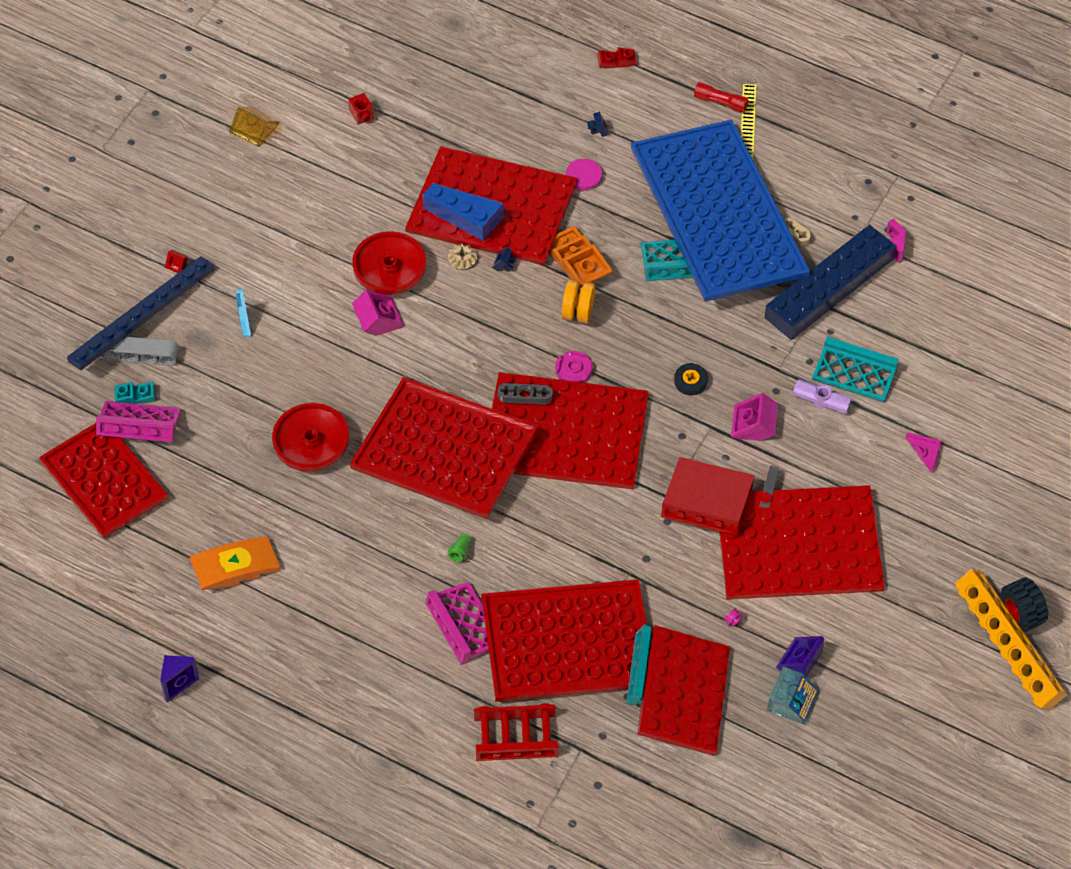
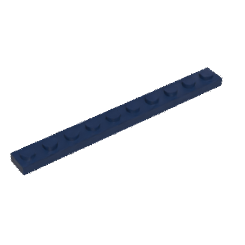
M202 256L197 258L68 355V362L79 370H83L214 271V264Z

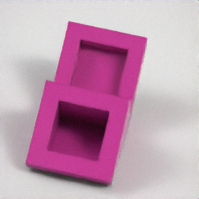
M893 218L888 222L886 233L892 238L890 241L896 245L894 259L901 263L904 254L906 230Z

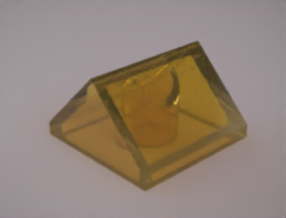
M238 107L229 131L260 147L278 126L279 121L251 107Z

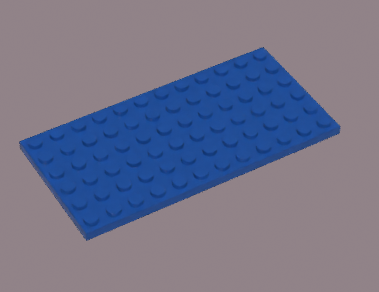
M732 119L631 143V150L704 302L810 276V270Z

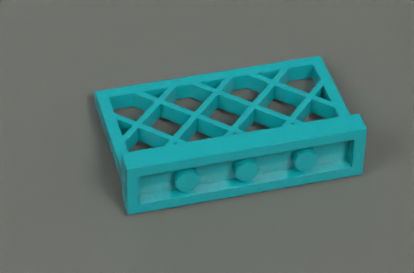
M675 240L641 242L645 281L693 278L683 256L678 257L675 255L677 251L680 252ZM665 247H672V248H674V249L669 252V251H667V250L664 249V248H665ZM645 248H653L655 251L650 253ZM660 252L666 255L662 259L656 256Z
M827 336L812 380L884 403L894 374L897 371L899 359ZM826 352L833 354L836 360L827 363L825 359ZM846 359L852 360L854 365L845 369L842 361ZM839 363L842 371L833 374L830 366ZM868 365L872 371L863 374L860 367ZM826 368L830 374L826 378L818 376L819 371ZM857 369L860 376L851 380L848 372ZM883 370L891 372L889 377L883 380L878 375V372ZM845 374L848 381L843 384L839 383L836 377ZM875 374L879 382L869 385L866 378ZM863 380L866 387L858 389L854 383ZM881 385L883 389L882 396L874 394L872 389Z
M643 625L635 635L626 701L627 704L633 706L636 703L641 704L652 634L651 627Z

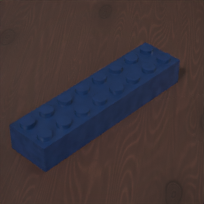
M869 224L810 270V276L800 278L766 305L765 319L790 340L794 339L893 261L896 245Z

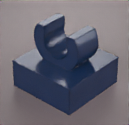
M600 111L594 113L595 120L587 122L591 134L600 132L602 137L609 135L606 122Z
M506 246L500 251L492 268L496 271L502 268L508 272L511 271L513 266L509 263L513 264L516 262V259L510 256L512 250Z

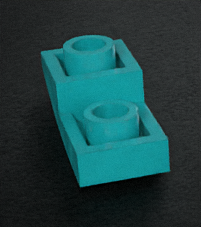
M153 381L139 385L128 382L114 386L115 402L140 404L156 401V388Z

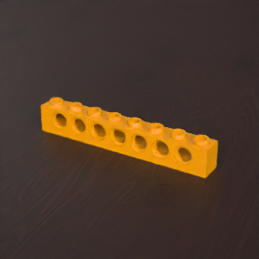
M971 568L955 583L959 589L958 594L967 601L969 610L979 618L980 626L987 630L992 643L1001 650V656L1012 666L1011 671L1023 682L1022 687L1032 695L1033 703L1040 709H1052L1067 696V693L982 571ZM1021 651V658L1018 659V654ZM1032 667V673L1029 675V669ZM1041 683H1043L1042 691H1040Z

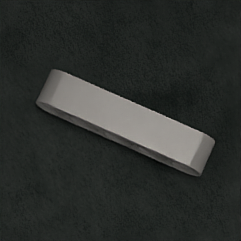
M90 334L88 336V340H90L96 334ZM125 337L97 359L172 366L176 363L179 345L169 340Z

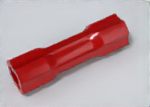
M698 82L694 90V97L706 101L711 100L742 113L745 112L749 103L748 97L721 91L702 82Z

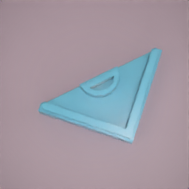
M243 289L236 290L237 307L243 337L247 338L251 337Z

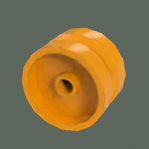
M568 280L562 302V320L572 321L577 311L578 322L589 323L595 298V283L585 282L580 292L579 281Z

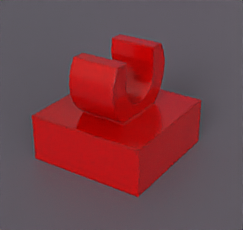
M171 249L167 254L165 268L179 273L187 265L188 257Z

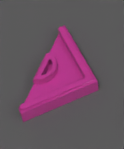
M907 432V441L928 470L933 473L941 440Z

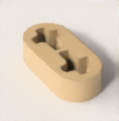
M792 218L783 219L796 245L800 247L807 246L810 243V232Z

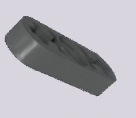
M505 383L498 387V399L503 403L547 405L553 399V391L546 385ZM528 391L530 396L522 397L520 393Z
M770 465L763 492L769 493L772 498L779 468ZM760 502V506L769 508L770 502Z

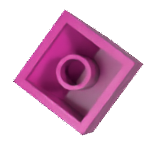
M365 290L352 303L355 314L361 323V328L366 333L381 335L404 327L392 297Z
M761 393L734 405L731 437L762 441L774 436L778 403L766 394Z

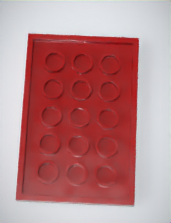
M96 423L39 457L41 464L103 539L168 499L167 493L120 437L96 435Z
M654 625L651 634L637 735L714 756L717 753L730 646Z

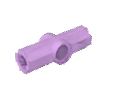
M800 379L797 380L793 390L794 396L813 402L815 407L819 409L830 408L846 414L852 402V398L831 391V388L827 385L821 384L816 386Z

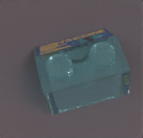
M782 667L769 697L767 711L805 725L819 694V689L802 673Z

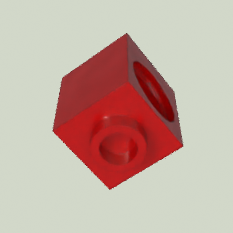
M365 93L348 99L349 111L358 125L374 119L373 106Z

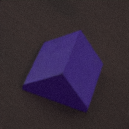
M823 636L795 637L776 668L799 681L802 676L807 678L823 652L825 638Z
M164 655L160 682L164 700L169 702L199 680L196 660L193 657Z

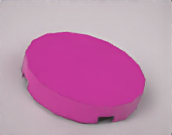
M578 159L568 165L566 175L577 178L576 190L589 191L600 184L602 170L593 160Z
M569 351L563 356H559L555 366V373L558 379L584 383L590 379L593 370L592 361H590L585 353L579 351Z

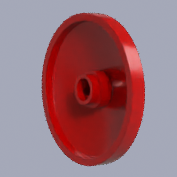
M394 231L376 233L364 239L355 249L352 258L353 273L357 281L367 290L383 295L400 294L415 287L423 278L426 271L425 251L417 240L407 234Z
M320 403L300 404L283 413L275 423L272 431L273 448L277 457L290 468L305 472L323 470L339 461L346 452L349 444L348 425L344 417L336 409Z

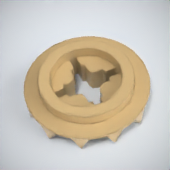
M463 243L460 246L454 245L453 249H449L448 261L455 268L467 269L476 263L477 253L475 248H471L470 244L467 246L463 245ZM461 252H463L465 255L463 260L460 256Z

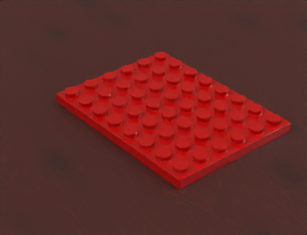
M440 146L407 222L405 231L458 245L463 243V245L467 246L470 244L471 248L496 254L507 246L512 250L510 256L545 265L578 180L576 177ZM434 183L504 203V218L482 241L425 210L423 194Z
M503 372L498 373L492 409L539 425V431L514 472L515 475L634 490L649 394L648 390ZM505 383L546 385L552 389L553 399L547 405L503 403L498 399V387ZM523 391L520 393V395L522 397H528L530 396V393L528 391Z
M403 377L349 465L351 469L488 519L538 433L539 425Z
M870 485L774 490L772 498L767 492L750 491L740 520L737 536L719 532L726 600L884 591L885 587ZM760 502H762V503H769V502H770L769 508H768V507H761V506H760Z
M639 579L481 594L495 702L628 689L635 635L643 625H646Z

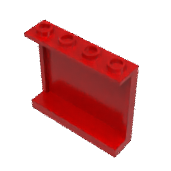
M679 457L662 503L661 517L737 536L750 490L752 491L755 475Z

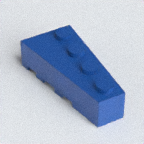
M434 183L423 194L425 210L482 241L504 218V203Z

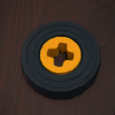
M687 363L676 370L674 383L681 393L689 396L697 395L706 389L708 375L700 365Z

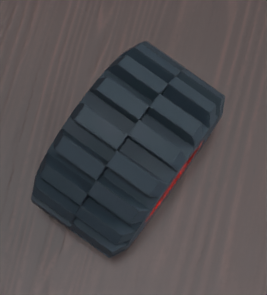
M1023 577L1002 587L1001 600L1023 632H1027L1047 622L1049 612L1046 600L1039 587L1030 578Z

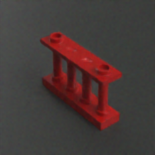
M542 703L540 705L508 707L481 706L474 708V721H481L482 740L481 744H476V761L558 757V740H551L550 718L556 717L555 704ZM542 718L543 741H531L529 719ZM521 719L522 742H510L509 720ZM501 720L502 743H490L489 721Z

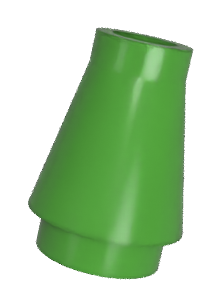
M463 533L450 546L448 557L452 561L459 563L466 559L471 537Z

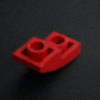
M618 47L616 52L599 50L597 53L599 68H623L636 65L634 49Z

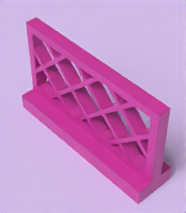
M105 401L101 414L97 415L96 435L173 442L174 431L181 414V408Z
M469 582L438 593L435 590L427 593L425 604L461 665L468 663L470 658L488 652V644L485 641L486 629L476 626L478 620L484 622L482 603ZM467 590L470 595L469 599L459 596L458 593ZM449 597L452 598L453 601L450 605L444 603L441 600V598ZM455 600L466 603L465 609L453 606ZM468 606L477 607L479 610L478 614L467 611ZM451 611L462 614L461 619L452 618L450 615ZM465 615L475 619L473 625L463 621ZM460 626L471 629L470 635L461 633L459 630ZM473 631L485 634L483 640L472 637ZM469 641L479 644L480 648L471 651L468 645Z

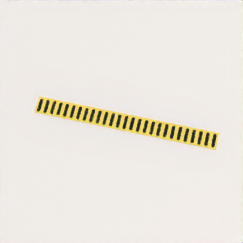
M743 84V96L749 98V103L745 112L742 113L741 138L753 159L756 85Z

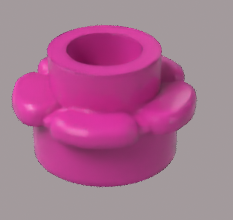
M734 608L724 618L728 623L727 625L732 624L735 626L742 619L740 616L742 611L739 612Z

